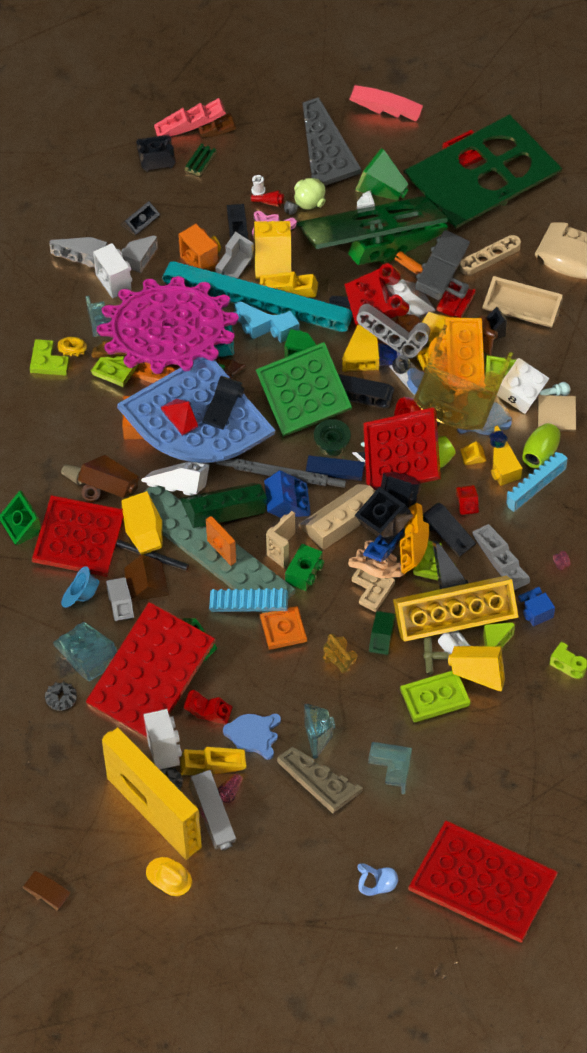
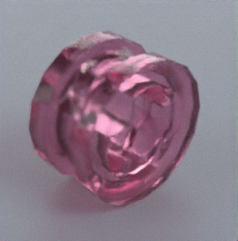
M560 551L559 555H553L554 563L559 570H563L564 566H570V559L566 552Z

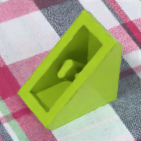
M511 622L484 625L483 636L485 646L501 647L502 649L514 635L515 624Z

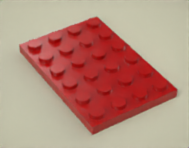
M149 602L85 702L147 738L143 714L167 709L170 715L216 640L212 636Z
M445 820L411 881L409 891L522 943L558 872Z

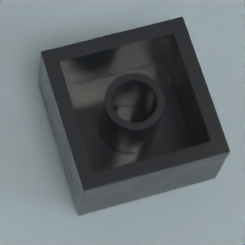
M381 487L373 493L355 514V517L363 527L387 544L396 537L414 516L404 503Z

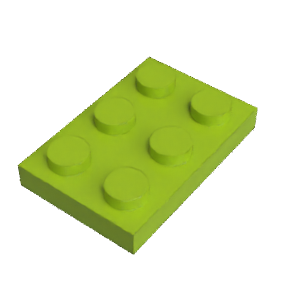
M452 671L400 686V691L414 723L470 706V700L460 676L453 674Z

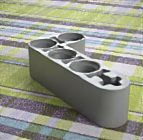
M370 304L362 305L358 311L357 322L362 327L408 358H414L429 339L430 328L425 323H418L409 333ZM377 324H382V325H384L385 327H384V328H380V327L377 326ZM418 332H422V333H424L425 335H424V336H420V335H418L417 333H418ZM392 335H398L400 338H393ZM407 345H411V346H413L414 348H413V349H409V348H407L406 346H407Z

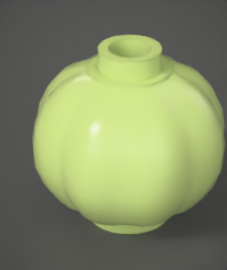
M307 178L305 180L301 179L296 184L294 199L300 208L311 210L316 207L321 208L326 202V199H324L326 190L320 180Z

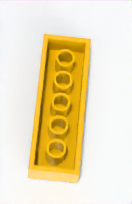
M507 575L393 599L399 636L403 641L518 618L513 582Z

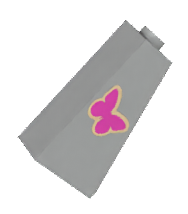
M211 770L191 776L189 788L214 848L226 850L232 847L236 837Z

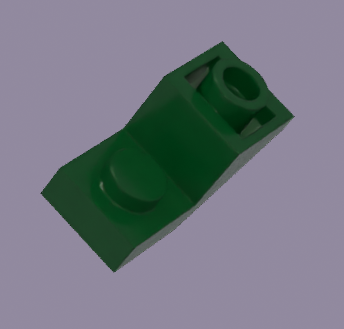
M376 611L369 652L389 654L396 613Z

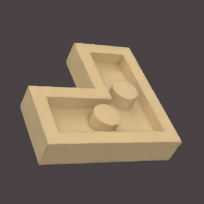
M359 568L352 576V582L366 588L359 599V604L374 612L379 609L395 585V579L378 578Z

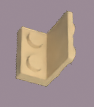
M293 511L288 515H284L279 523L271 527L266 533L267 556L283 568L289 564L288 540L295 534V513Z

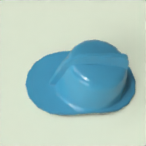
M84 566L78 571L74 581L63 595L62 607H70L76 601H87L95 594L99 580L90 574L88 567Z

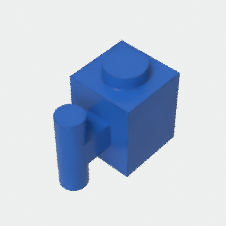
M540 587L518 595L520 603L525 601L523 615L527 621L531 622L533 627L554 618L555 606L546 593L542 594Z

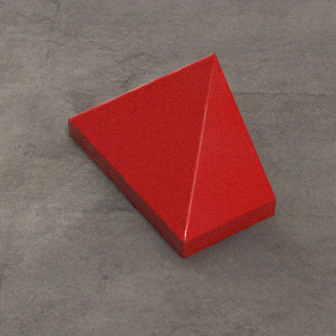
M175 399L161 407L163 413L182 436L198 428L189 401Z

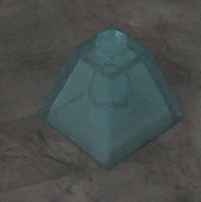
M304 704V725L312 756L315 759L318 758L332 738V729H335L334 718L329 716L327 709Z

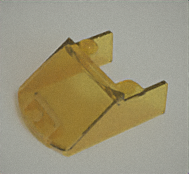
M444 324L439 331L413 400L422 410L434 407L436 409L437 421L465 430L483 429L513 353L509 352L505 357L499 374L494 372L484 373L478 385L445 372L444 369L448 357L445 352L438 349L447 325Z

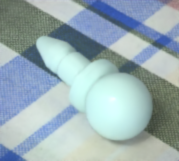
M561 382L554 384L552 388L542 390L540 395L567 396L571 388L568 383Z

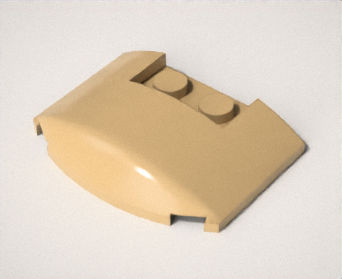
M551 223L535 252V256L537 258L540 256L544 260V264L554 271L570 277L587 279V233L568 227V223Z

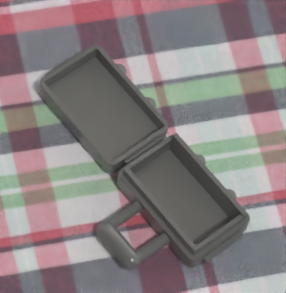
M444 230L441 237L438 236L436 238L437 244L431 248L432 254L427 263L422 264V272L416 276L418 280L415 284V290H419L438 301L443 297L445 291L463 299L469 289V285L453 278V275L470 242ZM450 281L461 286L459 292L448 287Z

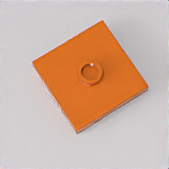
M210 516L206 519L207 541L232 566L236 563L235 540Z
M298 606L287 608V611H271L260 614L269 650L307 642Z

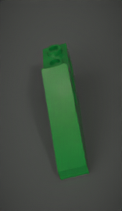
M440 223L383 235L384 241L381 243H373L372 238L354 241L348 254L357 265L376 261L386 264L394 260L395 257L398 258V252L402 251L406 254L442 235L443 231L448 229L446 223Z

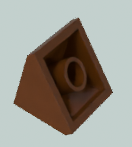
M140 555L124 568L132 602L169 596L161 561Z

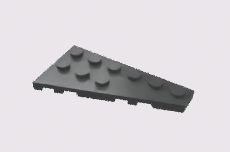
M319 97L303 102L311 177L320 180L326 186L361 174L359 164Z

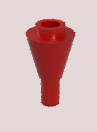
M277 190L262 195H251V202H262L280 208L281 204L284 203V194Z

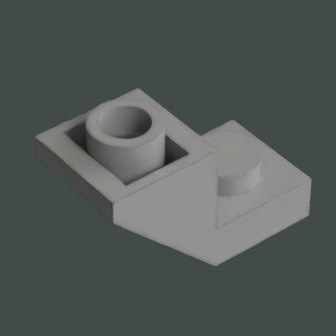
M126 578L106 580L114 621L134 618Z

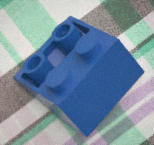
M281 470L264 480L267 511L279 518L288 515L291 511L295 513V517L309 516L311 514L306 482Z

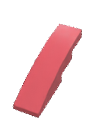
M357 85L354 86L349 99L378 114L384 111L397 118L403 115L415 122L418 120L423 107L421 104L393 93Z
M218 98L206 106L200 103L188 111L182 108L156 123L154 127L157 136L169 135L171 137L210 123L225 115L226 112L222 101Z

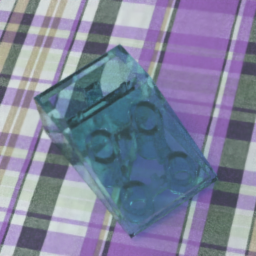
M86 622L76 625L74 629L61 635L59 639L53 642V645L73 668L89 682L105 672L117 653L114 642Z

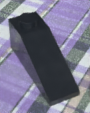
M432 541L439 588L444 589L468 584V580H465L442 546L437 541Z

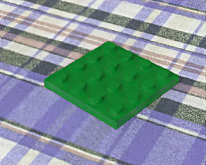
M325 342L256 369L283 437L352 410Z

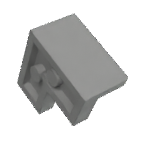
M235 232L226 245V253L216 266V273L238 279L253 258L254 243Z

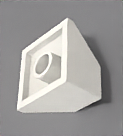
M400 280L395 285L387 286L389 297L397 294L409 304L407 314L421 318L426 316L428 312H435V308L423 292L415 290L416 283Z

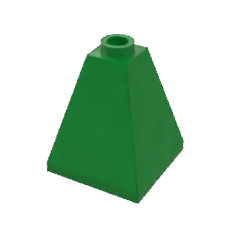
M382 148L364 169L355 189L362 193L371 191L372 195L397 201L400 197L404 198L409 191L407 189V181Z

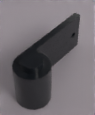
M220 376L214 397L202 423L224 430L238 397L242 398L245 390L242 387L243 383Z
M436 503L423 513V521L429 524V531L435 529L458 557L462 556L476 544L443 504Z

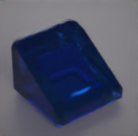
M379 343V366L392 365L393 361L397 358V351L390 346Z

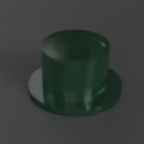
M336 419L322 421L314 430V441L319 446L321 452L327 456L340 455L351 439V431L348 425Z

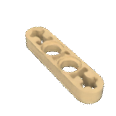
M515 235L507 236L465 257L460 262L461 273L466 276L473 275L518 252L521 245L520 238ZM499 249L502 253L496 254L493 251ZM486 257L488 260L480 261L478 258Z

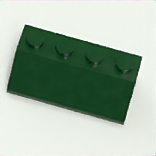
M249 483L183 497L181 502L192 527L198 528L206 526V519L210 516L218 523L265 513L267 496L261 484Z

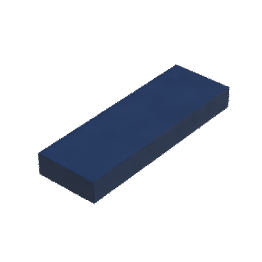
M308 455L306 466L307 472L362 481L364 462L310 455Z

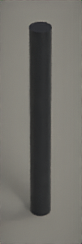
M118 539L117 547L141 555L134 544ZM153 551L144 554L186 572L189 568L187 563Z

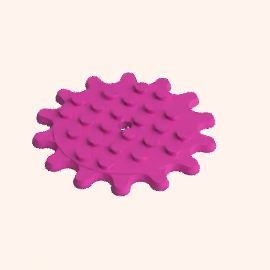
M176 276L165 286L158 285L153 279H146L143 281L144 289L140 292H132L128 289L120 290L118 292V297L122 301L120 305H105L102 307L103 315L112 320L109 323L97 326V332L100 336L113 338V340L104 345V349L108 354L126 353L127 355L124 358L126 367L133 368L139 363L146 362L151 364L153 373L160 374L167 365L171 364L180 366L183 371H190L193 367V360L198 357H203L210 361L216 360L219 352L214 346L216 344H231L235 338L234 333L224 328L229 325H235L239 316L237 313L224 312L222 310L229 305V296L211 297L208 295L211 289V285L208 282H201L195 287H187L184 285V278Z

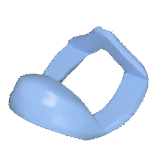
M362 863L357 866L359 872L362 873L359 880V890L364 895L373 896L387 893L395 889L398 884V875L393 868L385 867L376 870ZM368 872L375 876L376 886L374 888L364 886Z

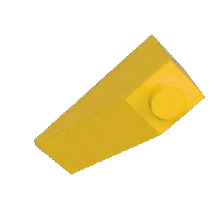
M495 426L493 469L491 473L494 480H497L500 486L521 479L522 467L499 426Z

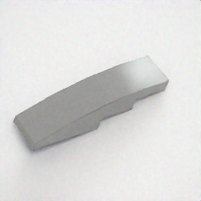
M489 524L472 532L481 549L501 576L507 575L512 579L514 590L530 583V577L519 566V560L509 551L508 544Z

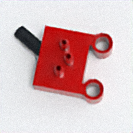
M388 263L383 264L379 269L344 284L348 297L332 295L329 298L330 304L351 308L356 326L360 325L357 322V315L360 307L364 304L372 305L390 319L396 316H404L409 311V304L401 296L395 294L389 297L386 284H397L401 275L398 270Z

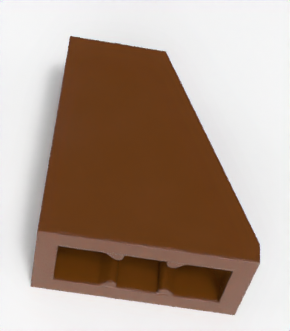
M102 455L82 464L77 480L124 498L137 491L140 477L110 457Z

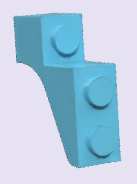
M243 302L234 303V313H237L239 316L237 322L242 324L244 332L249 334L252 339L271 331L274 338L277 337L279 342L282 343L287 340L290 329L300 330L299 322L291 311L280 315H270Z

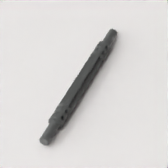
M237 458L235 460L227 459L216 462L218 465L234 467L235 470L272 476L281 470L306 483L346 487V480L329 478L328 475Z

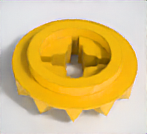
M66 337L58 342L57 348L63 355H75L78 357L79 354L85 353L87 344L80 338Z

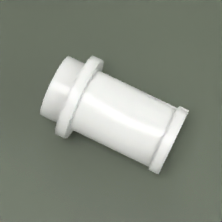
M255 175L252 178V194L262 195L265 193V187L263 186L264 178L261 175Z

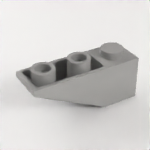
M93 237L50 240L49 242L51 254L85 264L89 267H95L93 252L107 246V242Z

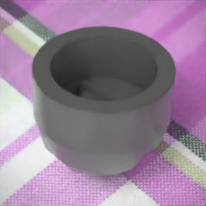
M286 200L284 211L289 213V215L295 214L299 205Z

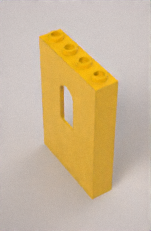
M118 727L106 733L102 739L107 779L187 860L202 848L199 809Z

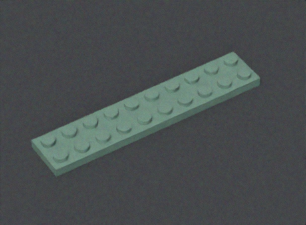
M150 486L145 490L148 492L163 520L162 534L233 590H257L258 588L265 590V588L280 590L283 588L288 591V600L295 594V588L238 544H236V563L230 566L207 541L206 526L192 527L181 500L163 486Z

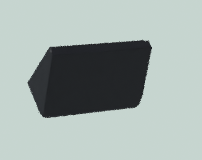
M148 201L121 225L133 235H136L155 220L160 213Z

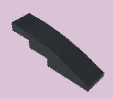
M227 205L230 239L235 232L248 239L245 205Z

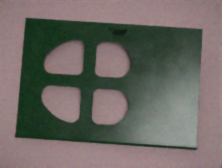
M509 114L403 170V173L447 217V220L455 228H458L499 205H507L508 200L562 171V167ZM491 139H508L515 142L517 146L499 156H495L483 143ZM473 149L487 162L475 169H466L460 165L459 156ZM520 155H526L531 159V167L524 176L515 177L504 164ZM490 171H496L507 182V185L498 190H488L479 185L478 179Z
M420 196L297 222V226L316 249L368 238H372L373 243H381L384 241L383 235L445 223L448 220L426 196ZM398 209H413L393 214L387 212ZM372 214L378 215V217H374V218H369V219H364V220H355V219L358 218V217H362V216H366V215H372ZM419 216L418 218H415L407 222L399 223L396 221L403 218Z

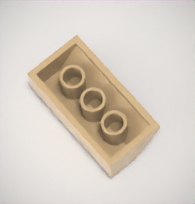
M357 484L299 523V527L323 551L361 525L355 514L373 495L375 490L370 485Z

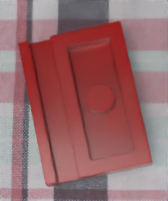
M453 282L448 286L458 292L461 289V286ZM468 289L463 299L446 291L437 306V311L452 317L462 318L475 296L476 290Z

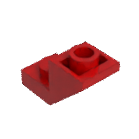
M191 690L188 693L183 708L199 719L225 725L228 723L233 707L220 697L208 700L196 690Z

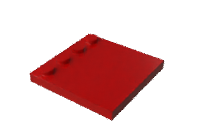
M434 407L363 423L367 485H370L375 491L381 487L384 472H398L411 476L419 483L441 479L437 415Z
M51 495L32 556V562L79 571L86 566L90 569V574L108 577L124 520L123 509Z

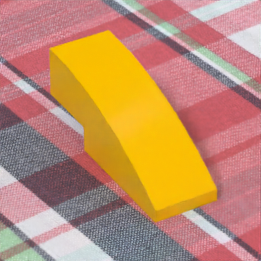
M295 271L261 275L259 283L263 286L304 297H316L318 281L314 274L297 276Z
M205 747L204 751L184 749L182 756H180L181 775H197L211 770L212 775L246 769L245 750Z

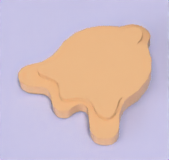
M366 541L364 545L365 550L370 544V542L374 541ZM358 549L356 557H351L348 562L350 567L359 568L378 578L402 577L404 575L401 573V564L396 562L397 557L392 553L386 560L379 562L364 556L365 550Z

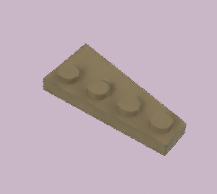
M291 747L277 758V762L333 814L362 793L363 787L358 784L355 786L348 782L346 777L342 775L339 777L332 773L330 768L325 765L320 766L314 762L313 758L294 747Z

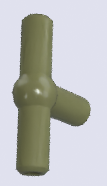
M431 637L424 638L425 652L423 657L425 659L426 674L431 675L434 673L433 660H447L449 653L432 652Z

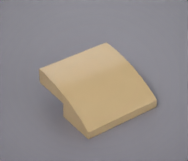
M538 395V427L545 423L555 425L560 431H576V397Z

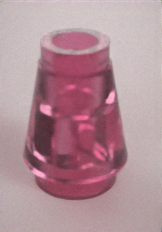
M233 773L217 788L222 802L230 803V801L235 799L243 781L239 774Z

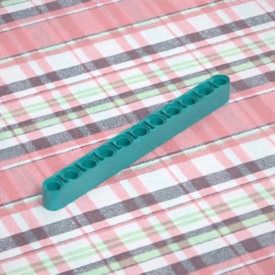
M174 261L169 262L162 276L166 284H169L173 277L180 276L184 278V285L187 287H195L201 282H208L211 285L208 295L211 297L227 295L230 297V302H243L256 309L277 315L291 311L299 321L340 332L348 330L353 318L352 311L341 306Z

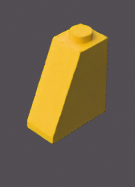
M357 325L342 357V372L379 370L377 337L361 325Z
M454 646L452 654H449L448 663L449 666H452L453 674L497 691H502L505 674L501 647Z

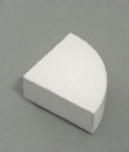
M371 191L363 193V196L357 201V209L375 206Z

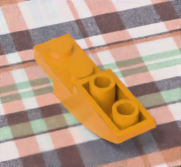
M418 503L408 508L414 516L405 525V537L400 540L401 573L403 574L420 563L427 549L429 524L423 521L422 505Z

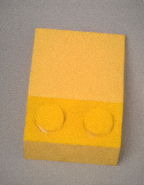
M254 221L255 279H260L261 275L291 272L290 221Z

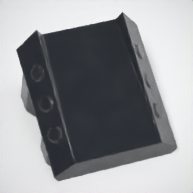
M169 135L136 140L141 167L146 172L165 167L172 169L176 160L174 147Z
M384 472L381 488L409 508L416 503L417 494L421 490V484L411 476L398 472Z

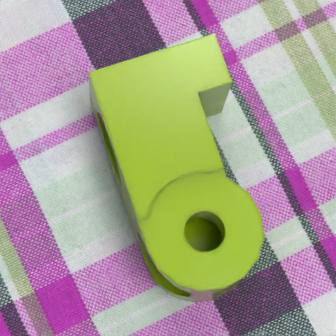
M561 641L551 655L549 664L573 678H583L587 672V660L582 656H576L567 650L568 645Z

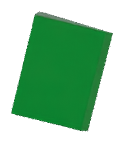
M19 491L0 514V522L15 545L38 536L41 530L39 517L23 492Z

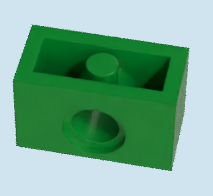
M301 543L285 572V581L293 587L307 591L308 587L314 584L317 571H321L323 568V552Z

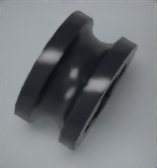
M404 355L398 356L392 363L393 370L398 374L405 373L411 366L409 358Z

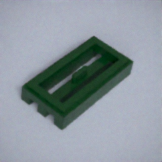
M201 143L186 164L185 171L201 177L216 155L217 149H210V146L204 147V144ZM207 153H209V155L207 156V158H206L205 161L203 162V159L205 158V156L207 155Z

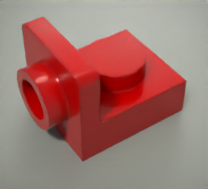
M475 485L456 487L460 514L478 513L479 503Z

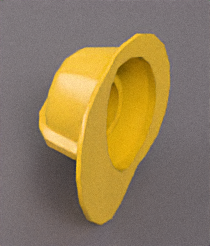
M168 857L156 858L146 868L147 879L170 896L184 895L192 885V878L188 870L181 863Z

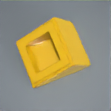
M477 441L460 449L465 465L487 461L484 449Z

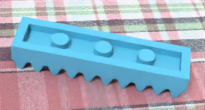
M555 452L554 457L550 456L549 461L545 460L544 466L539 465V470L535 469L533 474L528 475V479L524 478L523 483L519 482L518 487H513L512 492H507L506 503L508 508L515 512L566 469L568 458L562 453Z
M260 588L257 590L220 589L219 591L212 589L210 591L209 610L211 612L287 611L288 591L283 588L280 590L276 588L272 590L265 588V590Z

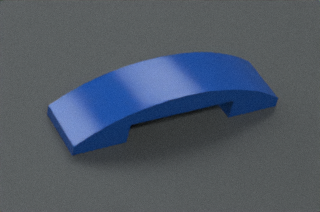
M405 526L389 544L377 537L374 542H370L363 555L379 562L386 560L400 541L405 531Z

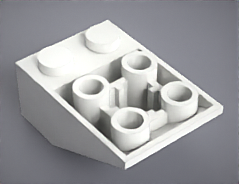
M188 461L154 470L142 478V482H146L151 487H158L159 485L165 487L168 491L180 490L185 495L193 496L206 487L210 465Z

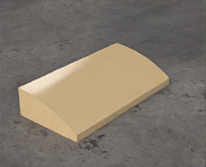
M493 276L482 309L493 311L496 307H499L503 315L552 328L561 308L563 295Z

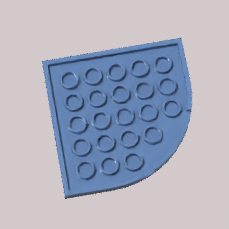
M203 357L193 360V367L190 371H183L179 368L117 405L120 412L150 445L171 457L189 462L210 463L236 457L273 436L276 431L244 393L242 398L238 397L224 430L202 423L214 397L220 376L230 378L215 360L210 361ZM175 399L189 401L198 424V428L183 436L161 410L162 406Z

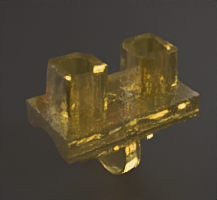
M330 634L327 637V643L323 646V651L325 652L323 660L325 663L332 662L334 665H337L342 673L348 671L349 666L356 662L358 655L354 650L346 651L347 641L343 636L336 638L334 634Z

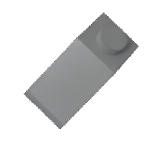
M150 236L131 241L126 248L121 250L123 259L129 262L131 270L139 273L143 271L158 248L157 237Z

